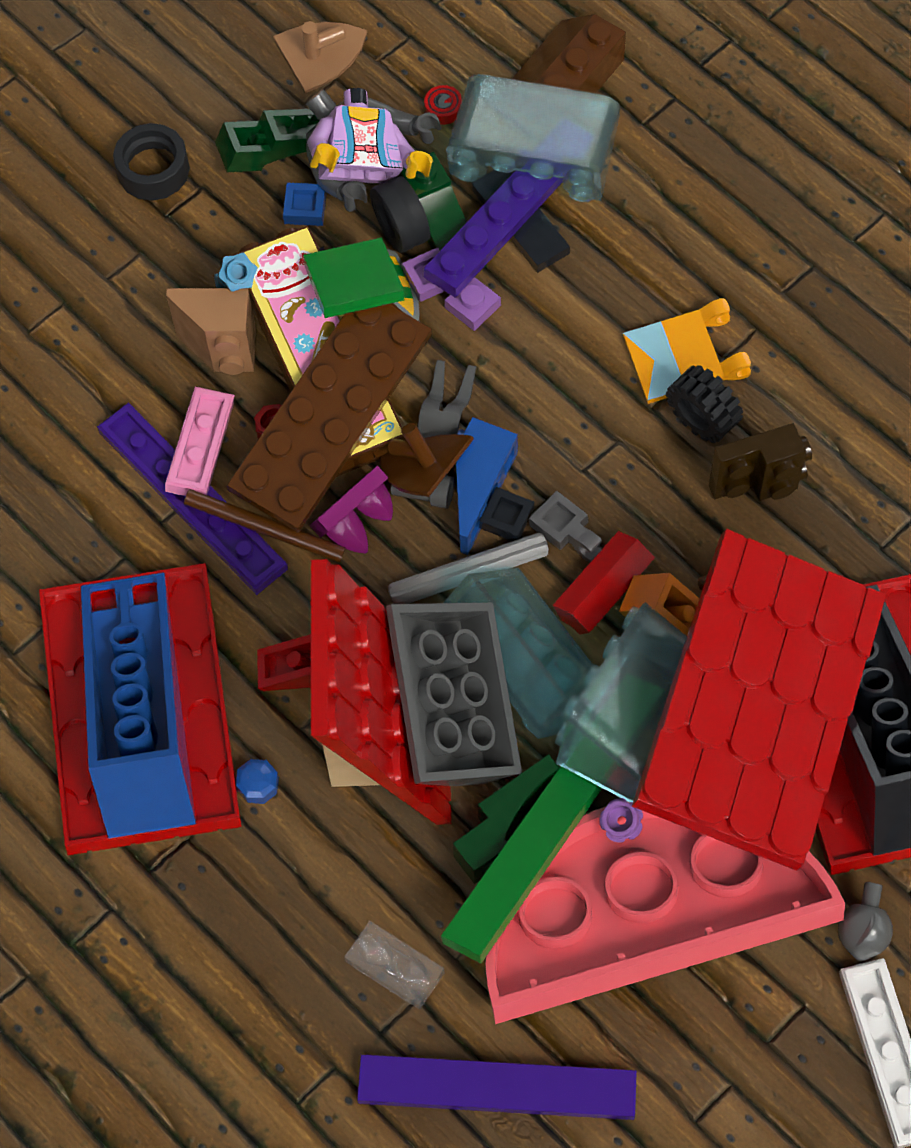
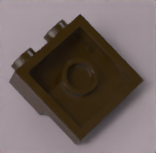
M791 423L715 447L709 480V488L714 500L724 496L735 498L745 494L750 488H754L759 501L771 497L774 500H778L791 495L798 489L799 481L808 477L805 462L812 459L809 441L805 436L800 437L795 424Z

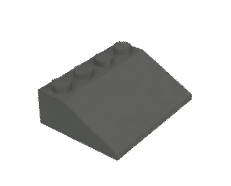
M493 602L391 604L386 606L415 784L443 786L488 784L522 774Z

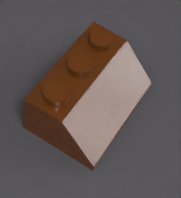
M595 14L562 20L497 95V101L551 133L564 119L571 123L624 61L626 32Z

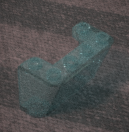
M472 75L468 79L446 149L449 172L458 179L467 182H474L478 178L485 176L488 166L503 173H511L514 170L528 172L533 177L548 180L552 177L562 178L563 188L572 199L580 202H589L592 199L601 201L620 117L619 103L608 96L489 75Z
M646 602L640 608L633 606L630 609L622 626V629L625 631L621 637L612 636L604 650L602 658L605 660L599 667L594 664L591 667L582 685V688L585 689L580 697L573 695L568 701L562 714V719L566 720V722L560 729L555 744L560 746L556 764L612 794L626 799L629 803L634 801L687 639L684 633Z

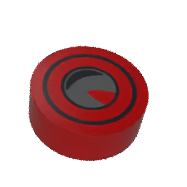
M448 85L433 87L426 93L424 98L425 113L430 112L437 115L441 125L455 122L461 116L463 110L460 92Z

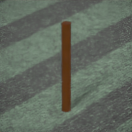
M192 489L188 490L185 497L184 505L340 563L346 547L303 531L297 533L282 523Z

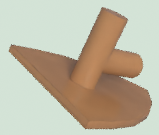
M309 21L305 22L302 26L273 36V39L306 94L338 78L353 64L362 51L368 30L343 23H314Z

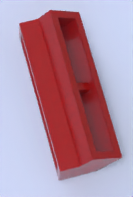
M618 531L553 604L560 620L570 625L579 635L590 633L628 590L633 576L641 575L655 557L638 539Z

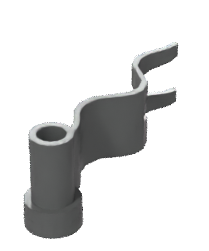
M437 360L432 388L429 396L423 401L419 415L418 429L424 438L458 433L462 412L469 404L477 366L468 365L458 395L454 401L446 405L443 411H440V405L444 396L445 361ZM446 475L430 497L401 492L392 485L391 494L429 501L433 507L448 509L454 492V477Z

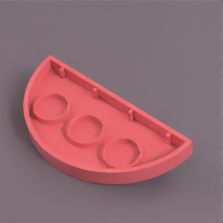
M606 807L597 809L582 817L486 956L487 986L495 1024L844 921L845 902L832 878L809 851L804 865L796 871L642 811L643 818L641 823L643 828L641 833L633 840L625 839L624 842L618 843L610 840L606 836V830H603L600 826V814ZM623 816L619 817L618 823L620 825L625 824L626 818Z

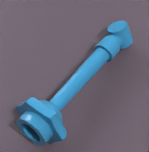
M244 252L234 256H224L219 273L214 274L216 287H228L231 292L252 288L253 279L258 268L248 259Z

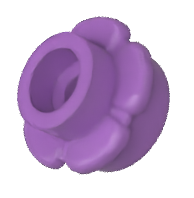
M623 798L614 799L601 812L599 818L600 826L603 830H606V836L610 840L622 843L625 839H635L641 833L643 813L642 810L632 807L633 802L628 803ZM623 816L626 818V822L620 825L618 819Z

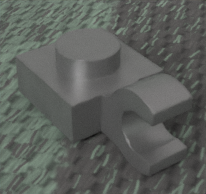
M558 491L529 518V526L536 532L542 533L545 539L559 550L569 542L577 553L589 563L602 550L598 547L602 542L600 537L584 527L588 523V514Z

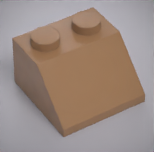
M167 288L166 297L176 335L214 372H223L229 375L254 372L256 325L248 288L239 289L231 292L229 288Z

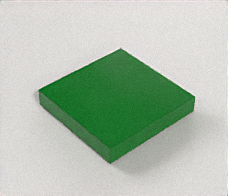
M382 237L303 255L304 266L324 318L405 300L403 286Z

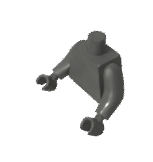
M322 89L308 100L306 105L320 121V119L327 117L335 106L344 105V100L336 105L327 92ZM368 98V108L388 110L391 114L392 122L397 125L403 135L415 136L419 134L422 142L430 144L434 141V137L428 129H442L439 119L434 113L429 112L417 116ZM317 124L305 134L307 141ZM306 143V153L310 164L312 155ZM319 164L316 169L311 168L320 188L340 201H344V207L347 211L355 210L354 199H360L367 203L366 187L363 183L359 181L319 179Z

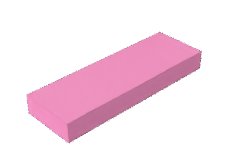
M195 386L165 483V492L186 496L188 490L192 489L205 495L208 494L233 409L235 395Z

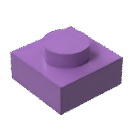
M435 248L402 263L403 272L420 302L444 292V290L423 277L424 267L440 252L439 248Z
M475 277L456 298L449 295L444 300L445 309L473 331L501 306V297Z

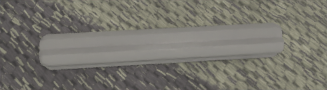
M536 533L393 582L388 586L389 595L393 604H408L545 557L549 550L548 544L542 533Z

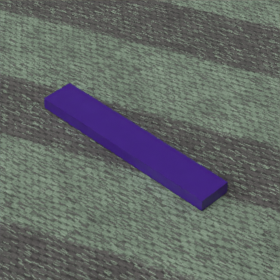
M129 402L97 426L99 434L256 595L288 570L287 563L256 531L184 505L186 496L165 492V483L175 449ZM211 486L209 487L208 496L226 502Z
M361 1055L357 1101L358 1104L634 1120L637 1070Z

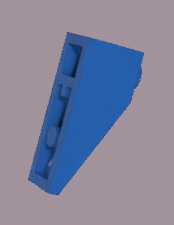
M474 417L471 418L466 430L460 429L457 433L458 435H469L474 438L456 462L460 552L466 555L469 554L481 530L480 519L495 488L502 487L518 454V434Z

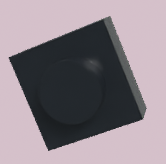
M496 487L480 519V529L511 541L520 539L534 511V501Z

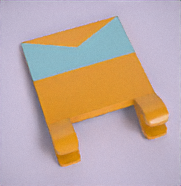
M720 298L699 310L623 333V338L647 404L668 398L666 397L667 388L693 365L695 367L697 365L702 366L704 371L708 368L713 371V377L719 376L723 380H741L750 376L751 361L748 354L739 352L719 362L706 328L722 326L730 321V307L726 299Z

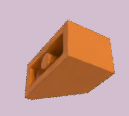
M671 573L635 575L619 612L645 634L684 648L700 598Z

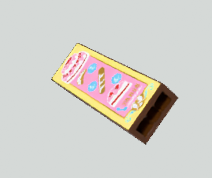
M309 226L300 229H286L280 232L275 239L262 244L259 242L250 243L239 251V253L244 252L248 259L258 268L253 279L252 288H248L252 309L290 392L344 316L342 314L324 318L304 266L303 255L320 251ZM389 399L337 477L379 460L381 456L389 453L388 446L392 439L405 440L401 433L402 426Z

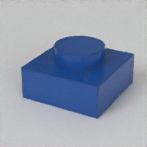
M287 183L283 210L284 224L323 226L327 192L321 189L318 184Z

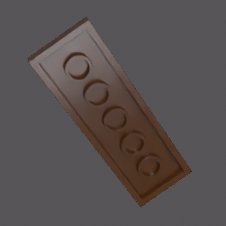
M390 304L344 314L228 483V491L299 533L431 337L432 329Z

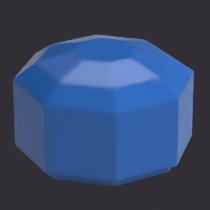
M250 759L237 769L236 788L247 803L265 804L277 794L278 772L267 760Z

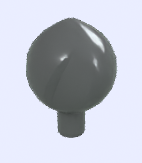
M865 882L861 904H853L844 911V921L838 922L839 940L844 948L859 961L881 954L886 950L893 936L891 919L884 909L879 908L883 885Z

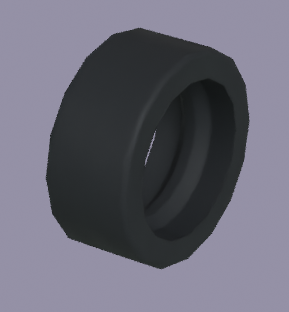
M143 124L125 132L115 145L113 159L119 183L127 193L134 197L151 201L167 198L179 191L187 181L190 166L184 140L175 130L161 124ZM153 148L165 149L174 156V162L160 174L150 176L138 175L129 168V163L134 156L144 150Z

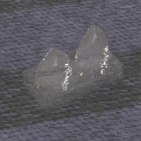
M370 920L344 957L346 963L419 1010L445 973L442 966Z

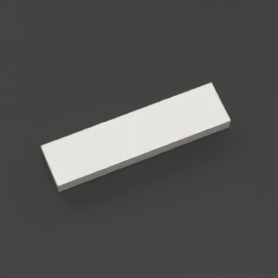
M882 958L842 968L839 975L894 1148L911 1146V1038L885 959Z

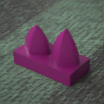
M377 465L309 526L320 538L327 534L335 543L346 547L345 549L366 554L368 552L367 534L363 523L353 509L357 508L363 514L373 519L390 521L393 517V504L390 493L383 484L388 477Z

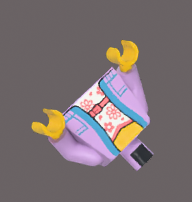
M362 88L346 90L344 92V105L335 106L327 117L320 119L307 141L312 155L310 167L316 169L319 164V179L381 184L397 177L403 170V167L406 169L405 175L408 179L415 178L417 171L423 173L425 177H429L433 162L432 157L428 153L415 151L409 145L397 125L392 122L391 114L388 110L368 108L367 91Z

